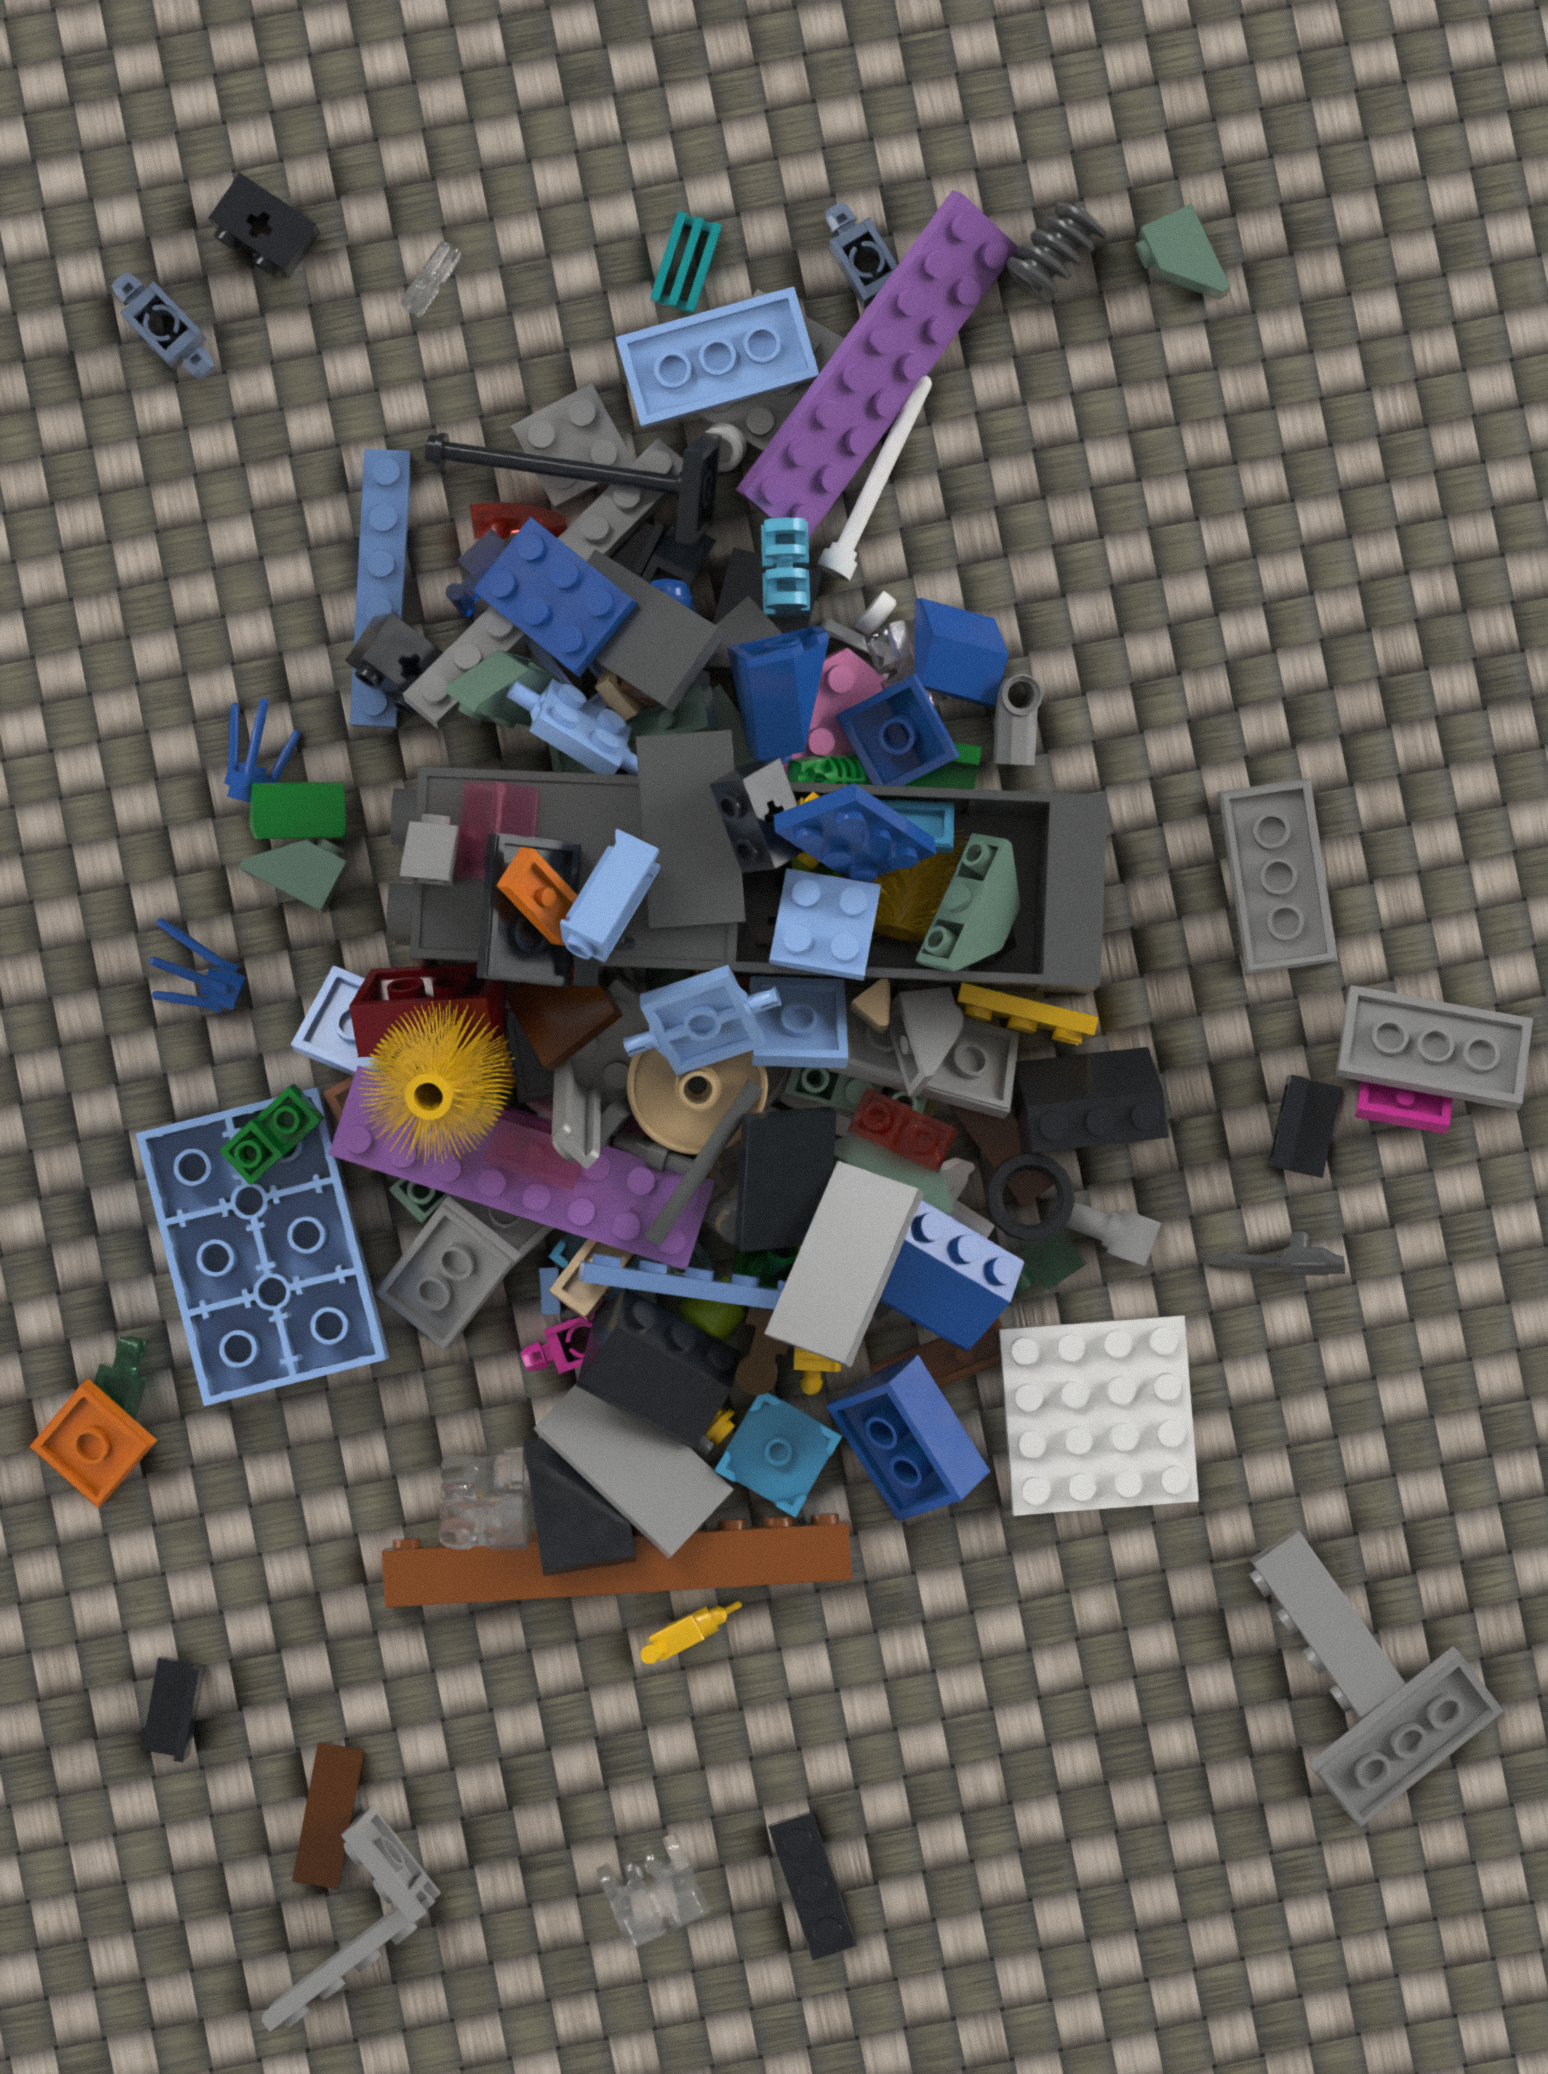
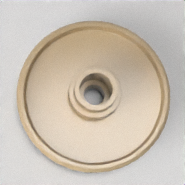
M653 1048L633 1055L630 1059L627 1071L628 1101L638 1124L653 1140L677 1152L693 1155L699 1154L748 1079L764 1089L749 1113H761L763 1111L768 1092L766 1066H752L751 1051L676 1076L668 1059L659 1053L657 1049ZM692 1077H703L706 1080V1086L700 1091L692 1090L688 1086V1082ZM742 1123L725 1149L741 1140Z

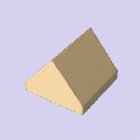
M880 979L855 998L850 1006V1010L877 1033H885L889 1026L890 982H888V979Z

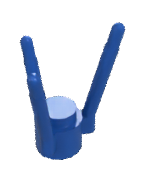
M262 698L259 701L246 763L240 762L239 768L240 707L238 703H232L230 707L228 770L224 784L230 785L227 797L250 803L251 783H277L301 737L299 730L292 732L268 778H265L267 768L256 766L268 708V700L266 698Z
M159 918L157 925L219 969L216 970L210 967L207 974L203 975L153 956L149 959L150 965L202 985L200 993L208 996L201 997L174 992L154 991L152 993L153 999L205 1007L221 1013L223 1007L233 1011L246 980V976L236 973L239 965L222 959L176 926H173L163 918Z

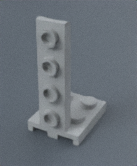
M618 973L606 985L623 1016L554 1070L552 1144L564 1159L569 1162L576 1160L586 1170L600 1155L601 1114L604 1113L608 1106L628 1095L627 1071L631 1057L628 1056V1052L625 1050L623 1038L649 1030V1023L640 1008V994Z
M373 1805L361 1813L341 1836L346 1841L344 1849L351 1860L358 1866L364 1864L375 1878L373 1886L379 1896L387 1903L393 1902L396 1907L274 2000L262 2015V2022L269 2032L281 2023L286 2028H289L309 2012L305 2004L317 1995L324 2001L345 1984L341 1976L353 1967L359 1973L369 1967L381 1956L377 1949L389 1939L396 1945L417 1929V1925L414 1922L426 1914V1910L435 1902L434 1899L441 1894Z

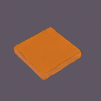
M88 1378L78 1387L29 1447L97 1508H100L157 1442V1439Z

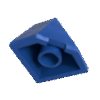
M818 625L727 646L749 755L757 761L780 758L782 764H785L792 759V754L805 751L829 642L827 631Z

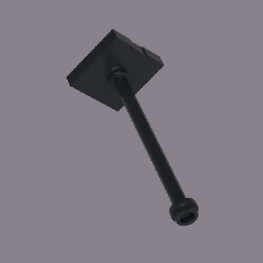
M441 432L438 435H430L428 437L425 458L426 462L434 463L435 467L443 468L448 460L676 494L679 506L675 542L693 545L713 525L722 435L704 432L684 450L682 471L679 473V476L449 442V435L447 433Z

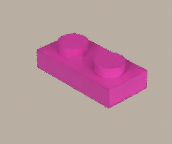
M1359 1081L1355 1117L1446 1134L1450 1126L1453 1098Z

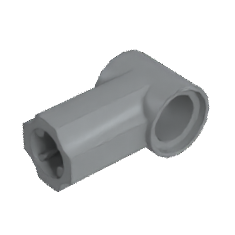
M1014 674L1002 677L995 702L993 764L1035 766L1037 710L1041 704L1043 694L1039 682L1032 676ZM1016 682L1024 686L1027 695L1026 701L1019 708H1015L1008 700L1009 688Z

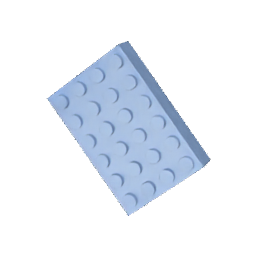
M316 1087L304 1090L302 1093L323 1114L325 1119L252 1185L246 1182L219 1150L276 1098L135 1133L204 1406L390 1358L341 1160L329 1155L334 1132L325 1097L322 1094V1088Z

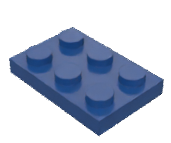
M531 516L473 588L475 593L579 677L638 604Z
M855 783L774 815L775 832L846 879L871 883L881 875L897 869L913 867L918 861L936 855L935 839L933 836Z

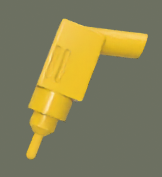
M737 1601L725 1608L717 1605L709 1609L706 1605L651 1633L649 1636L650 1643L640 1652L641 1660L646 1664H653L659 1659L664 1661L701 1642L709 1635L719 1631L718 1626L726 1622L727 1614L742 1607V1602Z

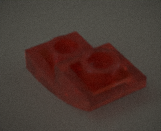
M505 502L469 505L474 539L484 538L488 541L506 539L512 533H518L530 516L557 538L567 529L566 516L537 506Z
M869 1088L866 1089L848 1128L850 1133L936 1173H939L957 1134V1130L954 1127L917 1112L909 1105Z

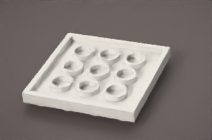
M1184 1315L999 1329L1012 1515L1199 1501Z

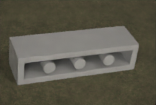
M1292 1529L1249 1559L1256 1569L1249 1576L1264 1597L1271 1593L1275 1596L1282 1606V1609L1276 1612V1615L1291 1636L1298 1631L1309 1645L1308 1648L1302 1651L1318 1674L1326 1670L1336 1685L1329 1689V1691L1345 1713L1353 1709L1358 1716L1363 1717L1406 1684L1299 1530Z

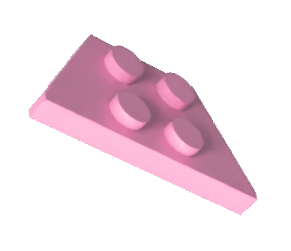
M841 648L826 656L805 751L792 754V759L815 755L842 756L853 750L836 715L893 684L849 648ZM789 762L783 764L787 776Z

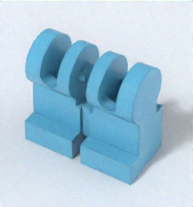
M804 518L765 519L764 525H761L762 569L768 570L762 573L763 612L767 617L810 616L809 569H803L809 568L808 522H805Z

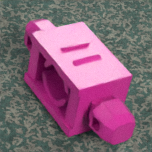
M595 1313L590 1318V1320L594 1319ZM578 1316L545 1328L543 1331L548 1343L542 1345L538 1341L525 1347L520 1353L526 1370L538 1371L549 1368V1362L555 1361L559 1374L580 1367L585 1352L577 1350L575 1346L569 1348L570 1353L579 1357L569 1361L559 1332L570 1328L566 1335L567 1343L572 1340L575 1329L581 1326L591 1328L593 1322Z

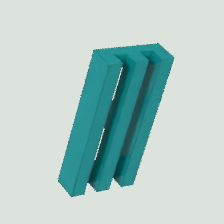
M677 212L650 301L689 314H695L722 230L721 224L715 222L712 224L704 221L702 218L696 216L694 218L687 216V213ZM684 226L692 229L671 294L667 296L663 294L664 287ZM702 231L708 233L709 236L688 301L686 302L679 298Z

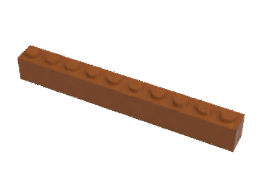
M839 1513L812 1514L811 1523L793 1524L792 1516L765 1517L764 1526L747 1527L746 1519L743 1518L718 1520V1528L700 1529L698 1527L669 1559L634 1525H631L636 1562L543 1576L537 1531H532V1539L514 1540L513 1532L485 1534L486 1542L467 1543V1535L439 1537V1545L421 1546L420 1538L393 1539V1547L385 1548L382 1551L385 1608L852 1580L849 1522L839 1521Z

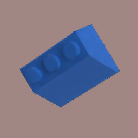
M921 1200L879 1301L959 1349L968 1351L1010 1304L1024 1261Z
M918 1355L884 1367L826 1405L897 1521L963 1500L990 1472Z

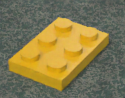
M961 983L955 998V1003L963 1009L962 1014L964 1017L986 1023L991 1021L992 1016L1008 1020L1007 1029L1031 1035L1036 1032L1037 1028L1052 1031V1040L1078 1046L1079 1043L1081 1044L1082 1039L1089 1040L1095 1035L1099 1019L1096 1016Z

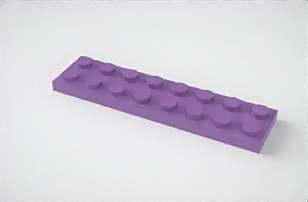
M954 190L951 191L736 488L740 495L767 518H804L805 522H808V538L811 536L900 413L918 381L929 373L1006 266V261L1017 251L1018 246L964 194Z
M357 1066L329 1155L684 1270L688 1267L715 1180L708 1178L703 1180L661 1245L657 1246L646 1239L644 1235L684 1175L665 1168L664 1172L646 1166L644 1159L609 1146L600 1150L597 1160L586 1170L576 1160L569 1162L557 1152L552 1144L551 1127L498 1110L496 1111L501 1116L492 1113L498 1121L490 1119L495 1127L486 1123L492 1131L481 1125L489 1137L477 1130L485 1141L472 1131L477 1139L476 1141L465 1129L474 1147L462 1135L467 1145L466 1147L456 1133L462 1147L461 1149L450 1128L455 1147L461 1159L456 1153L454 1146L452 1147L450 1138L448 1140L451 1148L449 1153L447 1140L445 1145L443 1129L442 1135L445 1151L444 1147L442 1151L439 1129V1143L443 1163L440 1149L438 1156L437 1135L435 1144L436 1162L434 1141L431 1153L432 1136L430 1138L429 1159L428 1143L426 1146L425 1165L424 1143L422 1152L420 1147L418 1156L420 1137L406 1160L417 1126L403 1149L402 1147L417 1117L415 1116L394 1147V1143L412 1115L387 1141L386 1139L395 1125L378 1137L379 1133L384 1129L383 1127L387 1124V1121H383L391 1115L386 1118L383 1116L374 1121L371 1120L387 1113L388 1111L378 1114L393 1105L381 1110H371L378 1108L376 1106L381 1104L370 1107L360 1106L378 1103L386 1098L376 1101L367 1100L383 1097L384 1095L366 1096L360 1094L381 1093L384 1091L358 1088H382L388 1086L361 1083L384 1082L364 1078L379 1077L363 1072L377 1071ZM388 1102V1103L383 1104V1105H381V1106L391 1104L392 1102Z

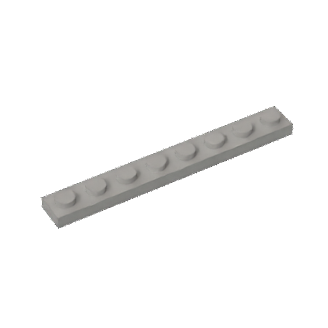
M657 438L628 468L679 476V473L682 471L683 458ZM610 485L558 539L585 561L589 559L595 549L610 557L672 494ZM490 606L403 693L405 702L439 730L458 711L460 702L445 693L448 684L498 650L514 654L530 637L494 607Z

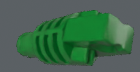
M815 755L789 761L787 776L789 782L873 785L860 760L852 756Z

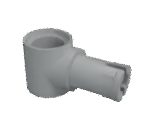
M1075 1202L1071 1217L1064 1227L1103 1241L1101 1246L1108 1248L1106 1253L1146 1267L1162 1223L1122 1209L1121 1213L1114 1211L1112 1215Z

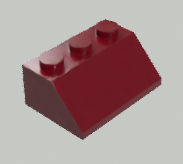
M478 962L370 969L349 1005L358 1058L372 1057L369 1054L381 1056L373 1049L383 1051L377 1044L384 1045L380 1038L389 1042L384 1033L394 1040L387 1030L388 1028L397 1034L392 1025L403 1033L398 1025L399 1023L410 1035L403 1020L413 1030L410 1019L418 1032L417 1023L419 1021L420 1029L425 1036L417 1013L419 1011L425 1025L426 1020L422 1008L424 1013L426 1011L428 1024L430 1018L429 1008L431 1018L433 1013L434 1030L436 1033L432 1002L435 1016L437 1008L438 1030L440 1020L439 1003L441 1024L444 1011L443 1027L445 1025L446 1006L447 1020L449 1017V1004L451 1021L453 1012L454 1017L456 1013L454 1026L460 1020L464 1010L466 1011L458 1038L474 1011H476L457 1047L458 1049L480 1019L481 1021L464 1048L489 1022L490 1024L480 1040L495 1029L494 1031L496 1032L491 1035L493 1037L487 1043L491 1044L486 1046V1048L491 1049L497 1046L498 1043L496 1042L500 1041L501 1038L499 1037L505 1031L507 981L477 978ZM430 1019L431 1033H433L432 1024H431V1019Z

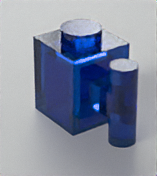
M492 529L457 559L468 574V577L462 583H451L446 588V596L462 616H470L474 613L476 609L475 602L481 597L473 591V588L507 547L504 541Z

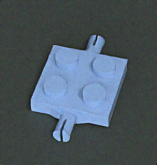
M553 678L541 695L516 680L506 698L513 700L530 711L533 721L529 730L531 733L597 774H615L620 767L631 775H638L637 756L629 751L630 748L627 745L632 728L626 725L624 719L619 714L610 709L602 710L588 701L578 688L570 684H561Z
M729 965L640 994V1008L649 1023V1030L623 1038V1043L629 1057L653 1048L657 1049L659 1053L668 1059L677 1076L763 1047L764 1034L756 1020V1014L782 1006L781 998L776 987L749 996L737 983Z

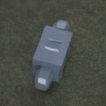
M840 202L826 211V222L832 234H838L837 237L829 240V251L862 307L866 308L898 265L870 217L855 225L857 221L856 216L848 205ZM860 245L862 254L870 253L879 261V266L876 269L877 280L872 282L873 276L871 273H863L854 266L853 262L857 257L856 247ZM848 251H850V253H849V259L847 258V256H846V254H845V253L848 252ZM884 267H885V269H886V271L888 272V274H886V275H884L883 277H881L882 274H883V272H884Z
M125 272L113 282L112 288L114 293L125 306L128 305L120 314L138 333L140 339H144L151 351L156 352L173 371L184 361L182 366L195 378L203 380L215 369L211 356L203 347L198 348L207 340L202 331L189 319L187 313L178 307L176 301L171 300L154 281L144 290L145 286L137 278ZM153 311L159 318L162 316L174 318L175 326L173 331L178 337L174 342L169 335L160 337L153 334L154 321L149 316Z

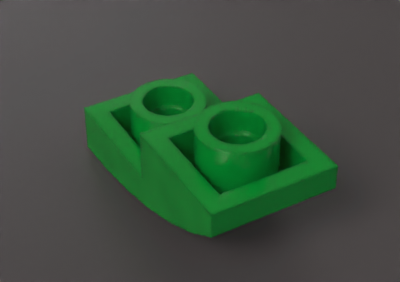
M292 1084L256 1118L250 1120L219 1152L246 1182L252 1185L314 1130L325 1117L295 1084Z

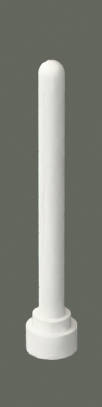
M926 375L918 381L900 413L897 415L838 542H832L829 549L824 548L816 566L837 579L849 582L857 567V563L854 561L857 553L854 549L931 389L932 381L929 376Z

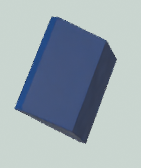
M923 598L915 600L914 674H917L924 689L985 707L995 705L1009 656L996 620Z
M916 673L836 715L873 785L904 786L960 756Z

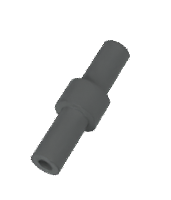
M621 1130L617 1133L613 1143V1148L645 1160L646 1166L662 1172L667 1168L685 1175L695 1160L668 1149L655 1140L649 1142Z

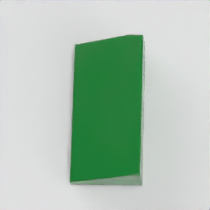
M251 783L249 827L255 839L344 838L346 836L344 783Z

